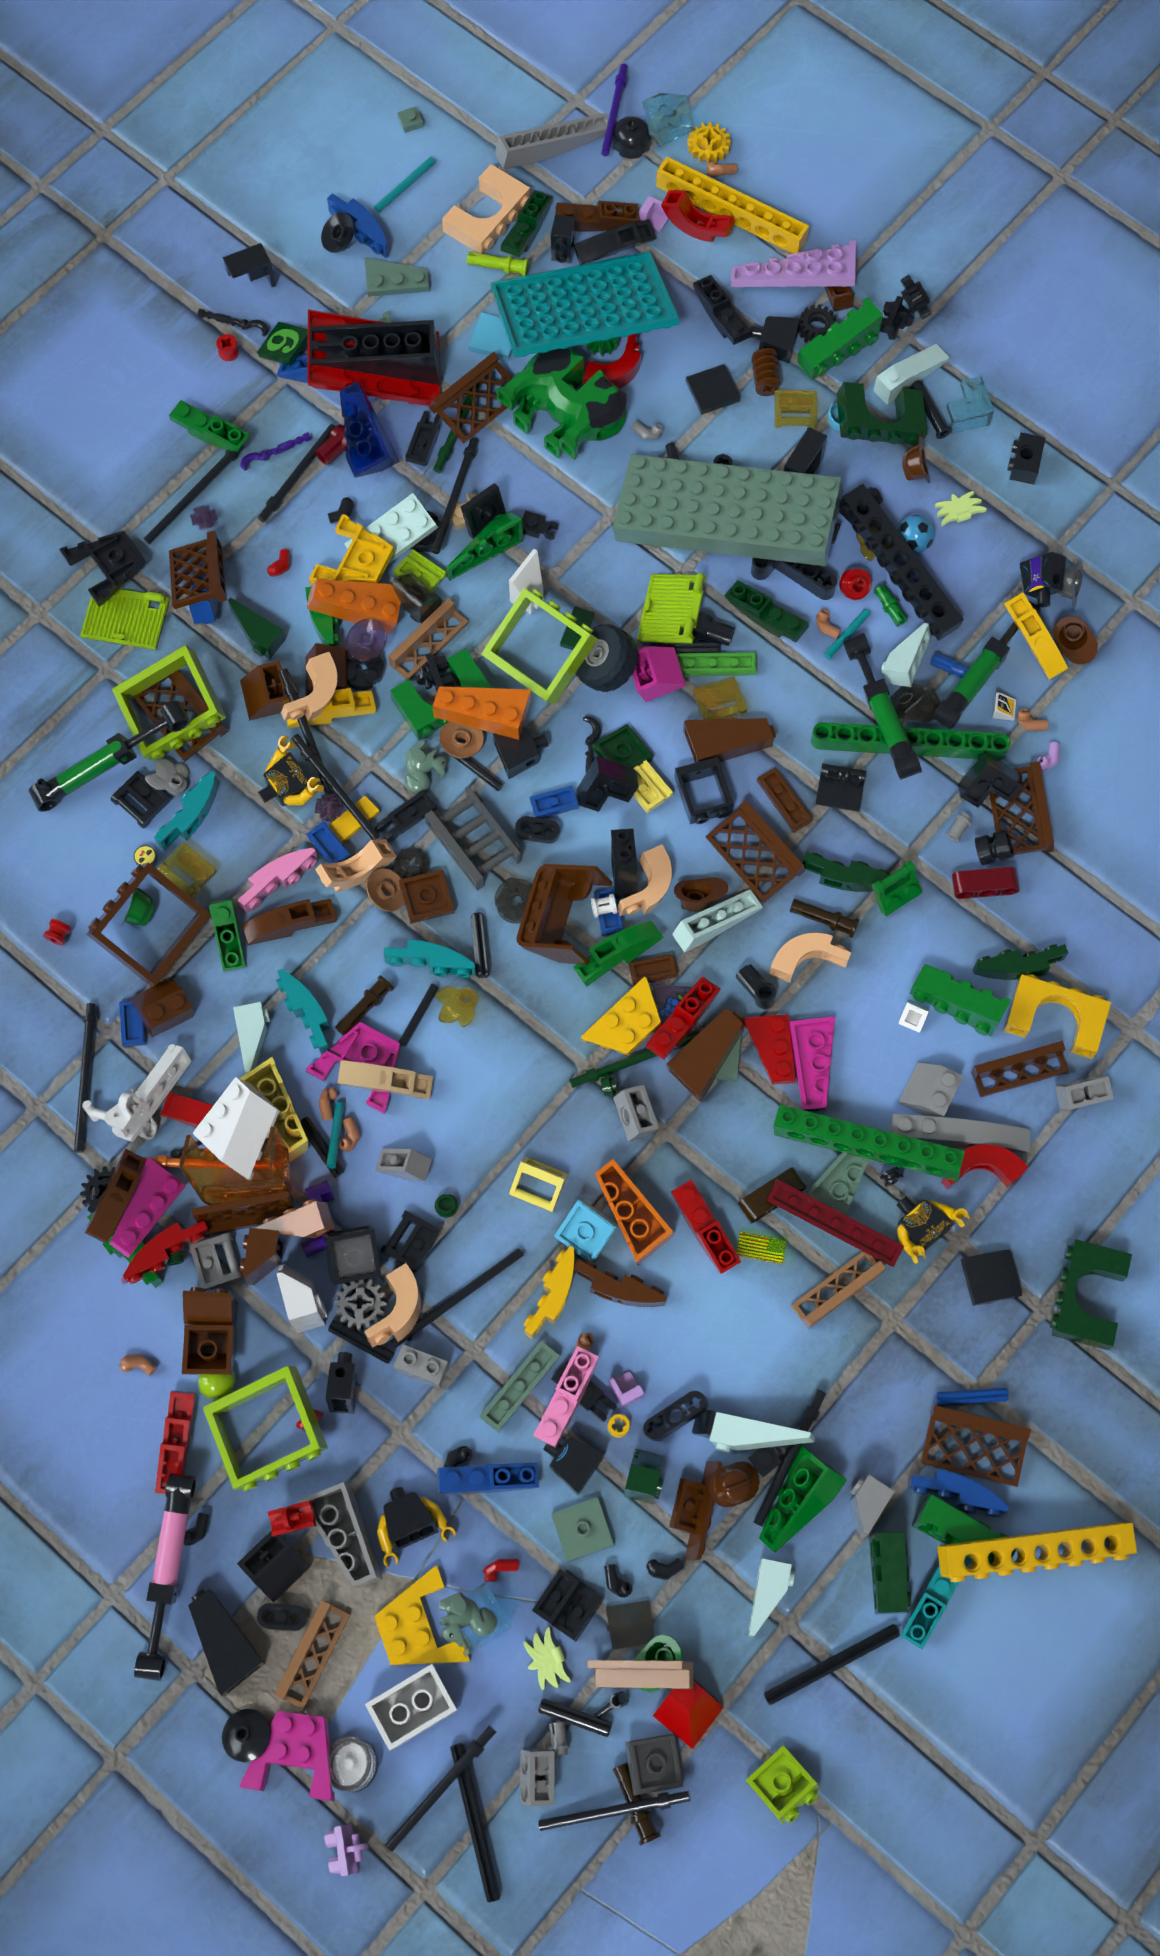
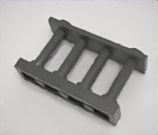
M467 786L465 788L466 800L442 816H436L432 810L425 814V821L478 891L484 887L483 877H485V873L511 856L518 864L521 862L520 853L522 850L516 841L512 842L488 812L482 804L483 799L477 791L473 792ZM473 806L480 816L453 833L451 831L449 833L445 828L446 823ZM486 822L493 832L467 850L465 848L462 850L458 845L459 840ZM499 839L506 849L480 867L478 865L474 866L471 862L472 856Z

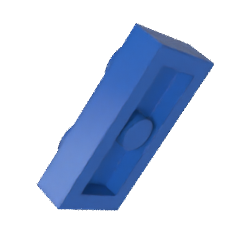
M573 786L529 797L536 818H546L579 809Z

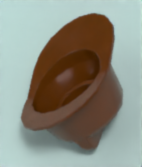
M920 431L919 444L904 454L902 467L908 481L927 479L928 483H930L925 458L924 439Z
M1066 616L1055 624L1053 636L1069 661L1075 664H1086L1095 658L1098 652V643L1088 625L1081 618Z
M716 877L684 880L677 883L674 887V894L680 899L681 908L691 912L705 910L712 901L722 898L728 892L727 882Z
M742 1461L718 1469L710 1477L708 1484L709 1494L712 1500L719 1506L733 1507L755 1497L760 1484L759 1476L756 1469L750 1463Z

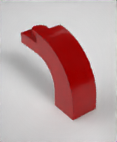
M668 190L661 204L667 218L678 229L702 241L713 242L715 237H728L735 223V219L731 215H712L698 209L692 203L686 190Z
M637 334L628 336L625 351L617 361L609 364L588 361L583 377V385L599 370L604 373L611 383L620 389L630 383L637 375L641 366L640 343H637Z
M990 1144L974 1145L963 1150L965 1154L959 1179L972 1170L982 1169L996 1175L1008 1188L1029 1167L1008 1149ZM943 1178L941 1183L948 1190L957 1181Z

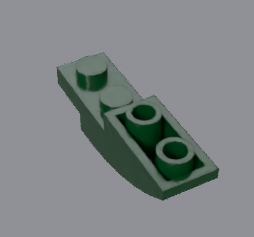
M537 190L533 191L518 213L517 222L501 243V251L516 257H520L523 251H528L545 220L553 201V196Z
M738 580L725 594V598L741 613L778 638L783 635L797 642L809 628L807 621L773 604L771 597Z
M806 852L802 862L806 870L821 875L819 884L846 891L871 892L873 891L872 884L874 882L882 881L890 876L888 871L883 869L876 870L862 861L856 862L852 860L848 868L839 861L824 859L818 853Z
M1053 944L1046 947L1044 951L1038 953L1031 951L1022 957L1019 949L1015 951L1007 949L1000 952L998 956L992 958L984 956L978 959L973 968V973L982 977L999 980H1019L1022 974H1031L1039 977L1047 974L1050 969L1049 964L1064 960L1068 950L1065 944L1061 946Z

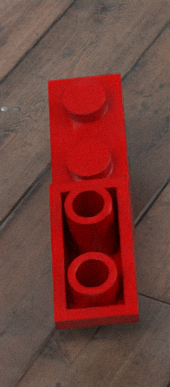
M702 976L676 1005L674 1012L648 1040L645 1047L665 1060L672 1050L677 1048L690 1033L721 989Z
M691 1179L672 1190L671 1194L681 1209L682 1216L719 1273L722 1274L741 1263L718 1220L716 1221L693 1180Z
M204 1220L184 1230L180 1228L177 1222L153 1237L129 1263L121 1279L123 1285L128 1282L132 1285L141 1281L144 1278L143 1275L150 1271L155 1274L163 1270L169 1259L168 1252L172 1255L182 1250V1245L188 1242L195 1244L204 1239V1235L208 1230Z

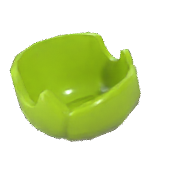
M232 1370L231 1375H199V1392L205 1399L212 1401L231 1394L236 1383L235 1372Z

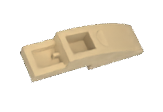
M342 1060L340 1062L337 1084L428 1100L430 1099L433 1076L399 1068Z

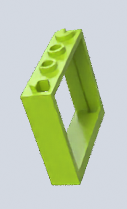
M524 588L481 655L528 689H531V691L546 702L555 705L598 638L592 635L594 630L584 623L582 626L575 623L577 621L576 617L568 612L565 615L559 611L561 607L551 600L548 603L545 602L543 594L535 589L531 592ZM531 601L582 636L547 689L498 654Z
M184 645L112 689L133 736L143 730L129 699L188 664L209 710L191 720L190 724L181 731L171 732L149 745L147 739L139 743L138 747L143 757L151 761L157 758L162 759L167 752L182 747L184 742L199 737L204 730L216 727V723L226 718L195 651L187 645Z
M286 1366L203 1407L233 1490H243L246 1492L250 1489H255L258 1487V1482L262 1480L268 1482L279 1477V1472L285 1469L286 1471L294 1470L301 1466L299 1462L308 1459V1461L317 1459L318 1456L322 1455V1451L328 1449L297 1367ZM287 1382L310 1445L243 1477L220 1415Z

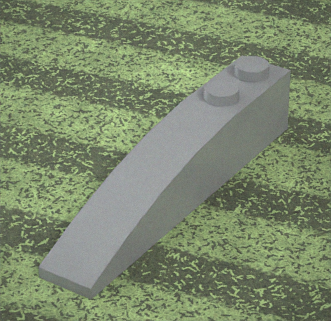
M607 113L499 136L495 155L503 169L548 159L574 150L604 136L609 117Z
M893 1114L889 1121V1132L951 1148L965 1149L974 1145L990 1144L1003 1147L1011 1152L1030 1153V1129L976 1120Z

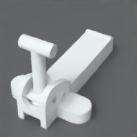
M171 1044L135 1094L124 1092L120 1096L118 1104L108 1112L95 1108L88 1100L82 1104V1107L93 1122L99 1119L104 1120L112 1127V1131L117 1137L133 1142L139 1135L150 1140L157 1132V1124L152 1115L192 1061L183 1047Z

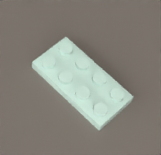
M412 493L364 530L370 534L374 533L394 547L395 552L389 562L390 564L438 527L414 493ZM350 539L345 543L347 549L349 548L353 539Z

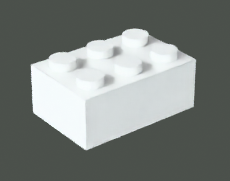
M433 1664L365 1704L389 1751H393L458 1711Z

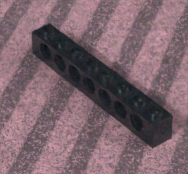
M862 484L842 496L839 505L840 512L850 520L853 530L864 539L867 549L875 554L878 564L889 573L892 583L900 588L903 598L914 607L917 617L929 624L930 634L939 641L957 630L964 619L865 485ZM857 510H862V511H864L866 514H865V515H862V514L858 513ZM870 527H875L878 531L874 532ZM882 544H888L891 548L887 549ZM895 561L902 562L903 566L897 565ZM907 578H913L916 583L908 581ZM920 595L927 596L928 600L922 599ZM932 612H938L941 617L934 616Z

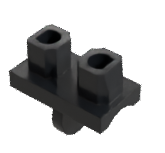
M897 296L895 302H885L883 308L884 315L889 317L882 318L880 332L887 333L890 340H895L899 329L911 326L914 321V317L910 314L911 310L906 309L902 304L904 299L901 296Z
M432 653L426 654L429 671L425 667L420 668L421 674L416 677L417 683L425 685L426 689H431V682H433L436 692L439 686L455 687L451 673L443 676L439 675L440 671L449 669L445 655L433 658Z

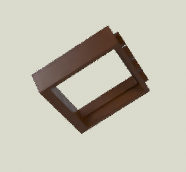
M144 863L142 865L138 864L132 870L131 875L133 877L128 883L123 882L116 891L118 893L117 897L114 900L110 899L102 908L104 913L99 919L95 917L88 927L90 930L86 935L149 986H156L211 917V914L150 863ZM147 874L196 913L150 972L101 933Z

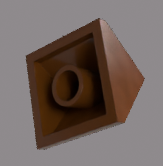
M315 643L305 656V666L310 658L330 652L337 669V685L335 690L346 689L347 649ZM306 670V696L313 692V683Z

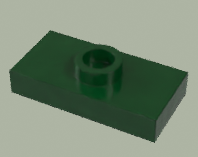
M574 606L571 615L577 618L575 623L582 626L584 623L591 628L595 612ZM566 626L560 646L573 650L582 636Z

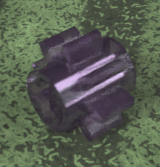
M209 504L193 508L194 514H190L193 526L198 525L199 530L215 526L213 522L217 520L215 508L210 509Z
M324 794L321 796V799L317 798L315 813H320L319 817L324 821H334L336 816H341L343 803L338 802V797L334 794Z

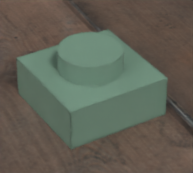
M417 107L397 112L404 133L423 127V121Z

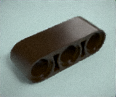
M794 1167L784 1171L737 1203L751 1224L778 1208L766 1201L776 1179L801 1192L807 1188Z

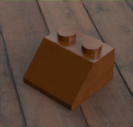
M172 978L130 998L151 1037L193 1018L191 1003L182 988Z
M185 1325L182 1375H231L236 1357L237 1329L233 1325Z

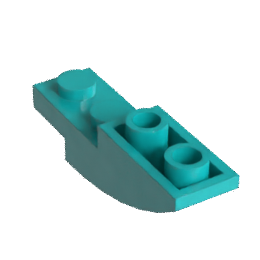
M213 770L208 775L202 776L192 790L190 789L184 793L180 800L184 809L177 811L166 826L163 825L157 830L154 838L158 846L163 850L167 849L179 836L187 841L203 823L214 802L219 784L216 773Z
M408 940L407 948L384 947L385 963L390 966L400 967L403 964H412L413 967L422 968L425 965H429L430 974H434L437 977L457 975L460 978H469L471 975L476 976L475 963L460 953L438 944Z
M278 970L280 978L276 979L280 992H286L288 998L284 999L288 1011H293L296 1018L301 1016L305 1029H311L313 1035L309 1036L314 1049L319 1048L321 1055L325 1051H329L322 1031L330 1028L317 1000L300 981L284 970Z
M966 1556L964 1564L968 1568L971 1559ZM940 1565L934 1570L900 1635L922 1650L959 1582H951L950 1578L941 1577Z

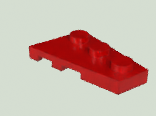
M788 1014L742 1018V1022L745 1028H747L750 1039L761 1058L760 1061L771 1084L795 1083Z

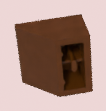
M280 661L258 665L240 680L249 721L280 714L284 704L290 702L289 697H286L283 690L285 686L279 673L282 670Z
M249 1228V1235L244 1236L243 1248L246 1249V1256L241 1259L240 1273H243V1277L249 1285H255L281 1264L284 1240L278 1230Z
M191 1287L190 1291L183 1290L184 1325H233L236 1328L238 1301L232 1293H229V1290L215 1289L214 1292H205L204 1288Z

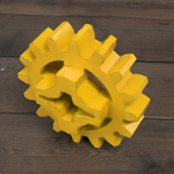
M709 122L708 126L701 123V128L694 126V132L690 131L689 138L687 139L688 153H692L693 159L699 157L698 162L700 163L703 160H706V164L710 160L717 163L718 158L724 160V155L729 154L731 147L730 134L726 133V128L719 129V124H716L715 127L712 126V122Z

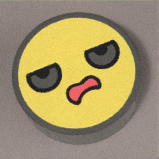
M140 846L134 852L133 857L137 866L144 863H150L154 866L157 862V854L151 846Z

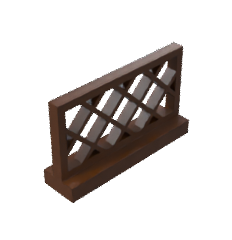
M495 352L491 353L441 393L429 406V409L434 414L437 412L463 444L507 409L501 402L498 410L489 408L490 399L497 400V395L490 394V385L501 386L505 380L507 381L512 378L498 362L499 357ZM496 369L501 374V381L491 380V372ZM477 383L487 384L486 394L476 392ZM461 396H472L471 406L462 405ZM475 397L486 398V408L476 407ZM448 407L457 408L456 418L448 417L444 410ZM460 409L471 410V420L460 419ZM475 411L486 412L485 421H474ZM460 423L471 425L470 433L466 436L459 429Z
M215 530L207 532V539L169 550L172 605L174 609L215 597L219 603L227 600L223 549ZM205 548L201 553H197L199 549ZM185 554L180 560L175 558L176 556ZM191 557L195 558L191 563L187 562ZM202 560L206 561L202 567L198 566ZM181 567H185L181 573L177 572ZM193 570L197 571L192 577L188 576ZM203 574L207 575L203 580H199ZM183 580L187 581L182 587L178 586ZM193 584L197 585L193 590L189 589ZM204 588L209 589L207 592L200 593ZM183 594H187L185 598L178 600Z
M180 670L175 671L134 696L154 724L160 721V719H156L157 709H161L164 706L158 705L159 694L170 695L169 702L174 700V695L183 696L185 712L195 711L197 713L196 717L209 710L205 701ZM169 677L172 681L171 690H160L161 683ZM148 693L155 694L153 704H145L142 698ZM218 722L216 727L209 728L211 733L206 737L189 739L188 741H192L191 749L183 753L180 748L175 749V751L184 762L187 761L218 735L224 736L228 732L224 725ZM167 726L160 732L164 736L168 735L169 727Z
M1040 761L1031 763V766L1014 768L1021 774L1027 773L1028 780L1004 810L996 806V801L1000 796H994L993 792L989 794L995 832L1005 830L999 826V822L1005 816L1014 822L1007 830L1010 838L1017 842L1013 848L1014 855L1044 851L1045 853L1054 852V840ZM1023 792L1031 797V801L1027 806L1017 801ZM1013 804L1023 810L1017 819L1007 813ZM1026 813L1035 818L1034 823L1030 827L1020 821ZM1016 825L1026 830L1021 839L1011 834ZM1031 833L1038 838L1039 845L1029 846L1023 841Z
M744 801L736 812L705 837L764 904L796 876L799 877L803 874L805 868L747 801ZM739 816L745 822L744 830L732 829V822ZM719 833H728L727 844H717L713 838ZM731 834H744L743 845H730ZM747 835H757L759 837V846H746ZM730 849H742V861L731 860L729 857ZM745 850H757V862L745 861ZM761 851H771L774 854L773 863L760 862ZM744 865L757 866L756 877H747L743 873ZM760 866L773 867L772 878L759 877ZM776 867L786 868L790 874L784 879L775 878ZM759 881L771 882V890L764 896L758 890Z
M288 1191L193 1208L192 1215L197 1223L204 1220L208 1227L204 1236L260 1226L264 1224L263 1220L270 1217H281L284 1211L295 1208L293 1195H289Z
M936 1405L931 1406V1415L920 1463L1018 1487L1027 1440L1030 1437V1428ZM935 1421L945 1423L950 1431L940 1439L933 1432ZM949 1424L959 1427L953 1430ZM962 1428H967L974 1438L962 1445L955 1433ZM974 1430H975V1431H979V1432H983V1433H981L980 1435L977 1436V1435L975 1434ZM986 1434H992L998 1444L986 1451L979 1439ZM953 1435L959 1448L947 1454L940 1442ZM932 1436H933V1438L935 1439V1442H933L932 1444H930V1443H931V1438H932ZM998 1436L1004 1437V1438H1007V1439H1005L1004 1441L1001 1442L1000 1439L998 1438ZM1010 1440L1020 1441L1019 1452L1010 1457L1003 1445ZM977 1441L984 1453L971 1460L964 1448ZM938 1444L945 1457L937 1462L928 1460L929 1449ZM1001 1447L1008 1459L996 1466L989 1453ZM962 1450L969 1462L962 1467H956L950 1457ZM986 1456L993 1468L986 1473H980L974 1463ZM1017 1458L1016 1465L1013 1462V1459ZM947 1459L950 1465L941 1462ZM1010 1462L1015 1469L1013 1480L1003 1478L998 1469ZM971 1465V1466L973 1467L974 1471L968 1470V1469H965V1468H967V1467H969V1466ZM995 1471L999 1477L990 1474Z

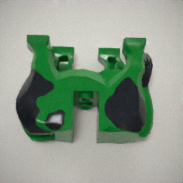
M570 347L535 354L522 372L517 373L496 389L497 400L511 411L516 407L521 397L519 409L513 412V423L524 433L528 434L531 431V422L538 410L547 411L553 421L560 424V426L544 437V448L556 458H560L562 451H564L575 460L578 457V448L583 442L602 441L613 437L620 432L626 419V393L611 383L601 370L596 372L576 391V388L583 383L584 357L577 355Z

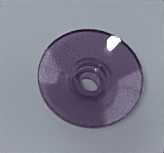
M364 619L357 622L347 635L346 647L349 654L359 661L374 659L385 647L387 640L386 630L380 622L374 619Z

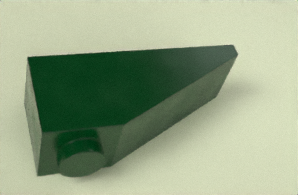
M230 597L228 603L231 612L252 646V650L261 657L264 655L271 659L285 641L283 630Z

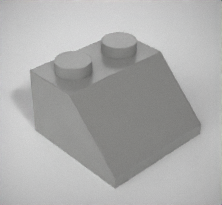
M918 1062L898 1103L923 1116L944 1117L963 1075L941 1065Z
M868 1475L865 1479L860 1478L850 1492L854 1495L851 1499V1506L858 1536L862 1539L869 1534L895 1492L871 1475Z

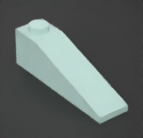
M937 344L892 365L878 375L875 381L874 392L888 405L896 399L903 388L910 389L912 383L927 377L949 361L950 357Z
M748 890L682 920L672 935L685 953L758 912L763 906L753 892Z
M716 1412L709 1441L716 1446V1450L730 1453V1449L740 1451L814 1442L815 1437L811 1432Z

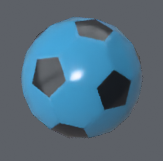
M916 514L906 517L897 529L914 553H922L933 544L935 538L934 525L923 515Z

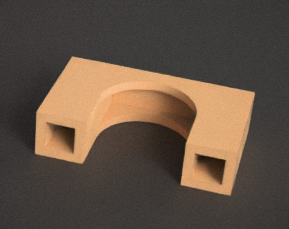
M492 164L480 175L479 189L502 206L500 211L489 218H476L454 205L442 218L444 233L480 254H484L493 247L496 239L505 233L510 223L516 221L518 213L530 198V187Z

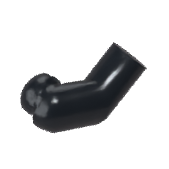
M676 1558L668 1565L658 1563L656 1559H651L646 1565L648 1573L652 1577L662 1580L670 1579L685 1568L679 1558Z
M616 1564L605 1565L607 1589L618 1597H628L633 1591L631 1583H626L618 1578Z

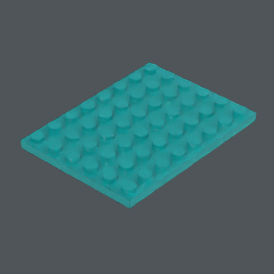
M651 252L490 283L491 291L514 357L546 353L550 350L566 349L570 346L586 345L600 340L607 341L611 338L627 337L631 334L647 333L652 330L667 329L679 325V317Z

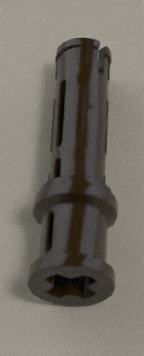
M795 898L789 911L830 926L829 928L832 931L838 930L847 933L851 938H853L860 920L843 916L839 911L832 913Z
M379 975L377 977L378 981L369 990L366 989L364 991V997L335 1026V1029L341 1035L347 1034L374 1006L377 1007L381 1004V1000L389 991L392 992L394 990V987L384 977Z
M628 1762L612 1769L626 1803L642 1800L641 1794L633 1795ZM650 1810L631 1813L630 1822L636 1827L640 1837V1846L661 1837V1833L656 1831L651 1819L653 1814Z

